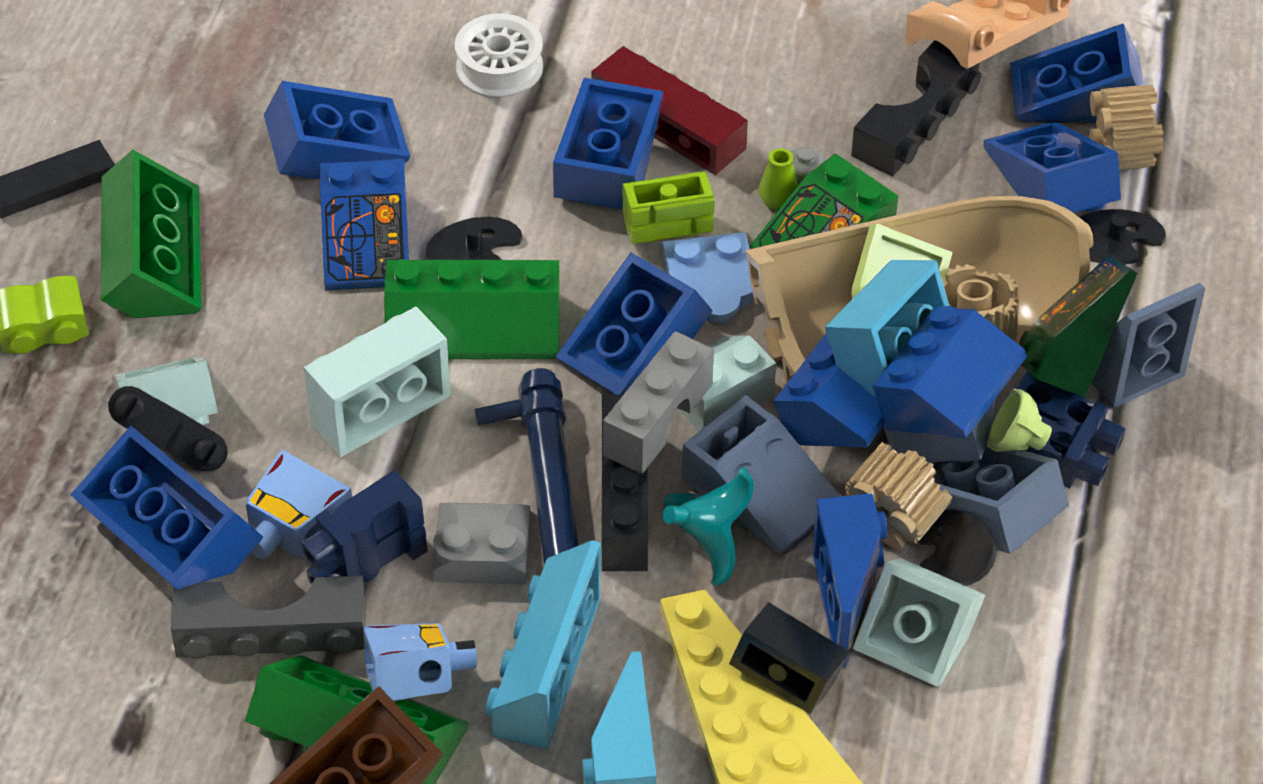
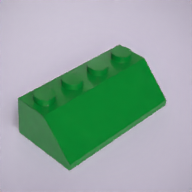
M132 149L102 176L100 301L133 318L196 314L202 309L199 186Z
M387 260L384 289V323L396 315H401L417 307L447 338L448 359H557L560 325L559 260Z
M298 655L261 667L245 722L259 727V733L269 739L276 741H286L289 739L303 745L301 750L305 752L372 693L370 683L303 655ZM410 698L395 700L394 702L443 753L442 758L422 783L436 784L467 732L470 722Z

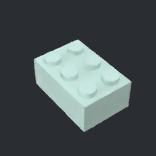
M417 307L392 317L383 325L364 335L355 337L346 345L327 355L318 357L311 364L304 367L311 425L340 458L450 397L447 338Z

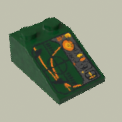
M1107 256L1035 320L1031 331L1026 330L1023 333L1018 344L1025 349L1027 357L1021 366L1037 380L1086 397L1138 273L1119 260Z

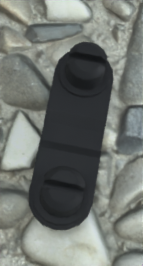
M123 386L111 395L108 402L109 413L112 419L126 429L132 426L151 443L196 469L214 471L220 468L226 461L228 449L224 439L189 416L133 386Z

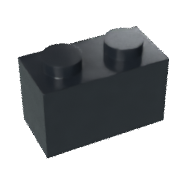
M768 602L744 630L729 664L811 714L834 685L850 652Z

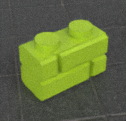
M705 171L623 183L622 214L631 244L652 243L656 240L680 236L690 237L714 230L713 214L715 200Z

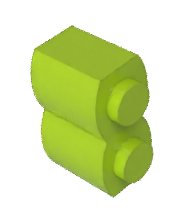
M57 276L40 281L34 286L14 285L0 289V345L3 353H28L44 344H70L89 335L82 296L76 276Z

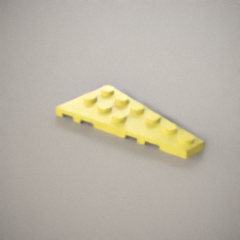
M706 590L660 599V611L716 784H863L804 710L729 664L742 634Z

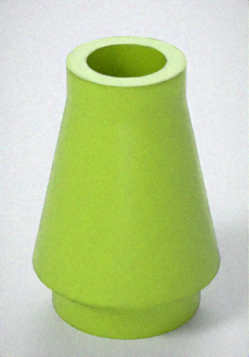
M777 148L769 153L768 163L758 187V193L763 203L771 209L779 210L798 187L793 154L784 148Z

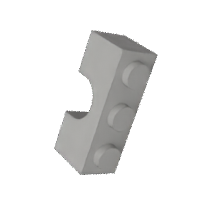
M674 331L603 420V456L643 474L666 445L667 428L676 408L690 414L712 386L714 349Z

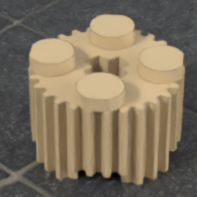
M1153 85L1108 88L1094 91L1090 94V109L1092 116L1097 117V128L1090 129L1089 138L1118 152L1119 170L1155 166L1157 160L1154 154L1163 152L1162 124L1157 125L1156 114L1151 104L1158 103L1157 92H1155Z
M965 264L964 267L957 265L955 269L948 268L945 279H942L949 306L976 310L1015 341L1019 307V286L1016 284V280L1011 279L1010 274L1004 275L999 273L997 278L994 273L991 275H987L986 271L978 273L976 267L969 266V264Z
M881 442L846 483V495L873 493L877 512L884 511L886 516L887 539H883V542L889 547L900 551L907 543L912 545L920 541L951 503L952 496L947 489H944V491L940 490V485L934 482L933 475L936 471L933 468V464L928 463L925 457H920L916 451L912 452L910 450L905 454H898L894 449L890 451V445Z

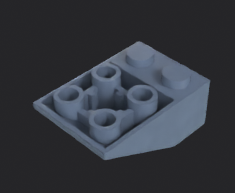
M747 395L683 444L682 479L701 494H706L723 486L739 473L740 468H747L748 473L754 480V492L750 502L736 521L780 555L815 527L817 499L841 497L780 420Z

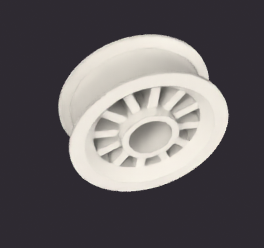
M489 14L471 20L460 29L455 39V52L458 56L456 73L459 80L469 90L488 97H509L530 89L537 83L543 72V60L540 55L543 47L541 34L531 22L515 15Z

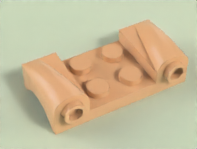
M963 0L950 5V7L932 1L907 14L906 43L913 45L922 39L936 40L945 45L955 55L962 67L968 69L1069 17L1071 0Z

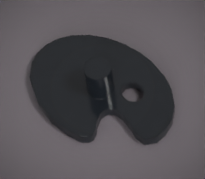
M1106 209L1090 212L1079 217L1091 228L1093 246L1089 248L1090 260L1096 263H1101L1107 256H1110L1125 265L1133 264L1138 261L1140 254L1131 244L1144 243L1161 246L1165 242L1166 233L1163 226L1154 218L1137 211ZM1126 227H1134L1137 231H1128Z
M499 217L464 219L443 228L431 238L426 247V260H501L491 250L496 247L520 245L523 240L522 233L516 224ZM484 233L494 234L492 237H482Z
M953 509L944 510L920 541L917 542L920 545L935 546L936 549L934 554L919 564L920 567L964 586H969L985 577L993 567L997 555L996 541L991 530L973 514ZM952 528V533L949 536L942 537L944 530Z

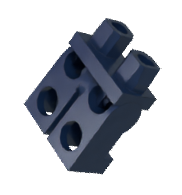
M1027 371L1017 389L1030 394L1037 404L1039 415L1042 417L1041 421L1051 426L1052 431L1047 443L1041 450H1036L1029 446L1027 450L1023 451L1058 460L1063 484L1069 489L1076 478L1099 486L1107 470L1110 458L1091 450L1095 447L1113 456L1116 455L1122 444L1126 428L1105 419L1108 409L1107 405L1098 401L1093 405L1085 397L1037 380Z
M393 470L340 504L335 509L333 515L327 510L317 516L318 532L301 542L302 551L312 567L306 570L307 578L311 585L317 577L363 576V582L366 583L378 575L381 567L401 555L407 553L414 561L428 552L426 530L423 525L425 522L422 499Z

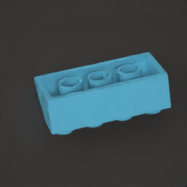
M591 540L547 558L541 576L534 575L532 577L528 591L530 606L527 613L520 612L517 617L514 629V639L517 641L513 650L506 649L500 666V677H503L500 687L491 688L486 703L485 714L492 718L493 737L548 750L601 600V542Z

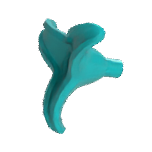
M746 467L740 468L739 473L731 481L706 494L671 493L663 499L665 505L663 511L664 522L679 525L683 531L697 540L711 563L713 572L711 584L713 586L724 584L730 579L734 570L736 556L730 526L744 511L754 492V480Z

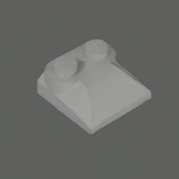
M439 503L437 528L433 540V582L526 584L530 505Z

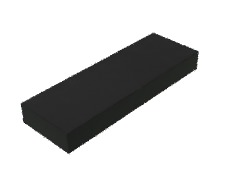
M97 140L0 176V218L2 219L101 182L102 176L115 164L101 141Z

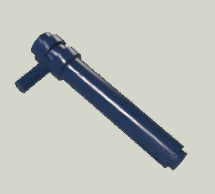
M536 368L522 376L518 387L519 399L475 408V415L479 426L521 417L522 425L528 433L545 565L547 558L579 546L563 432L566 414L562 401V385L551 370Z

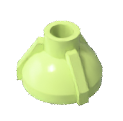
M1013 389L994 417L986 446L996 452L1027 450L1029 446L1036 450H1041L1047 443L1052 428L1041 421L1042 417L1039 415L1037 404L1030 394L1021 389Z

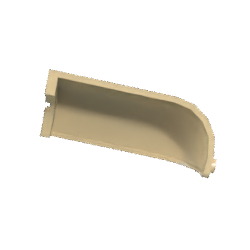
M988 196L955 201L745 250L755 305L761 303L764 305L770 326L769 329H764L763 335L771 358L775 362L781 360L783 364L785 378L782 380V385L785 387L789 379L792 378L807 356L826 334L825 326L852 300V286L870 225L877 223L953 252L948 268L955 269L957 265L964 267L965 264H969V266H975L978 273H983L984 271L987 272V275L994 273L997 278L999 273L1004 275L1010 274L1011 279H1015L1016 284L1019 286L1018 328L1015 340L1017 344L1026 330L1031 331L1035 320L1089 273V248L1093 246V234L1090 226L1070 210L1051 201L1023 196Z

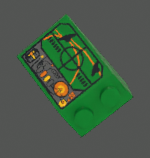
M835 153L806 175L751 243L749 248H758L895 216L897 213L898 195Z

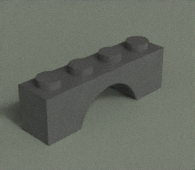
M363 576L317 577L309 590L299 600L286 607L274 610H256L237 603L227 594L221 581L201 582L181 589L173 586L171 634L176 657L204 658L213 655L252 656L262 653L294 655L311 651L343 653L350 650L364 649L363 626H366V600Z

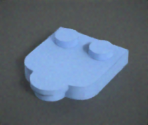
M745 232L662 242V255L666 272L699 293L713 310L707 318L708 321L725 323L734 317L739 308L748 306L754 301L745 250L750 248Z

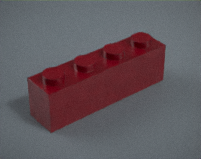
M622 46L591 71V79L663 91V100L654 139L710 173L717 175L746 150L747 119L738 112L730 110L710 98L706 93L700 92L683 82L674 74L668 73L651 63L644 56L638 55Z

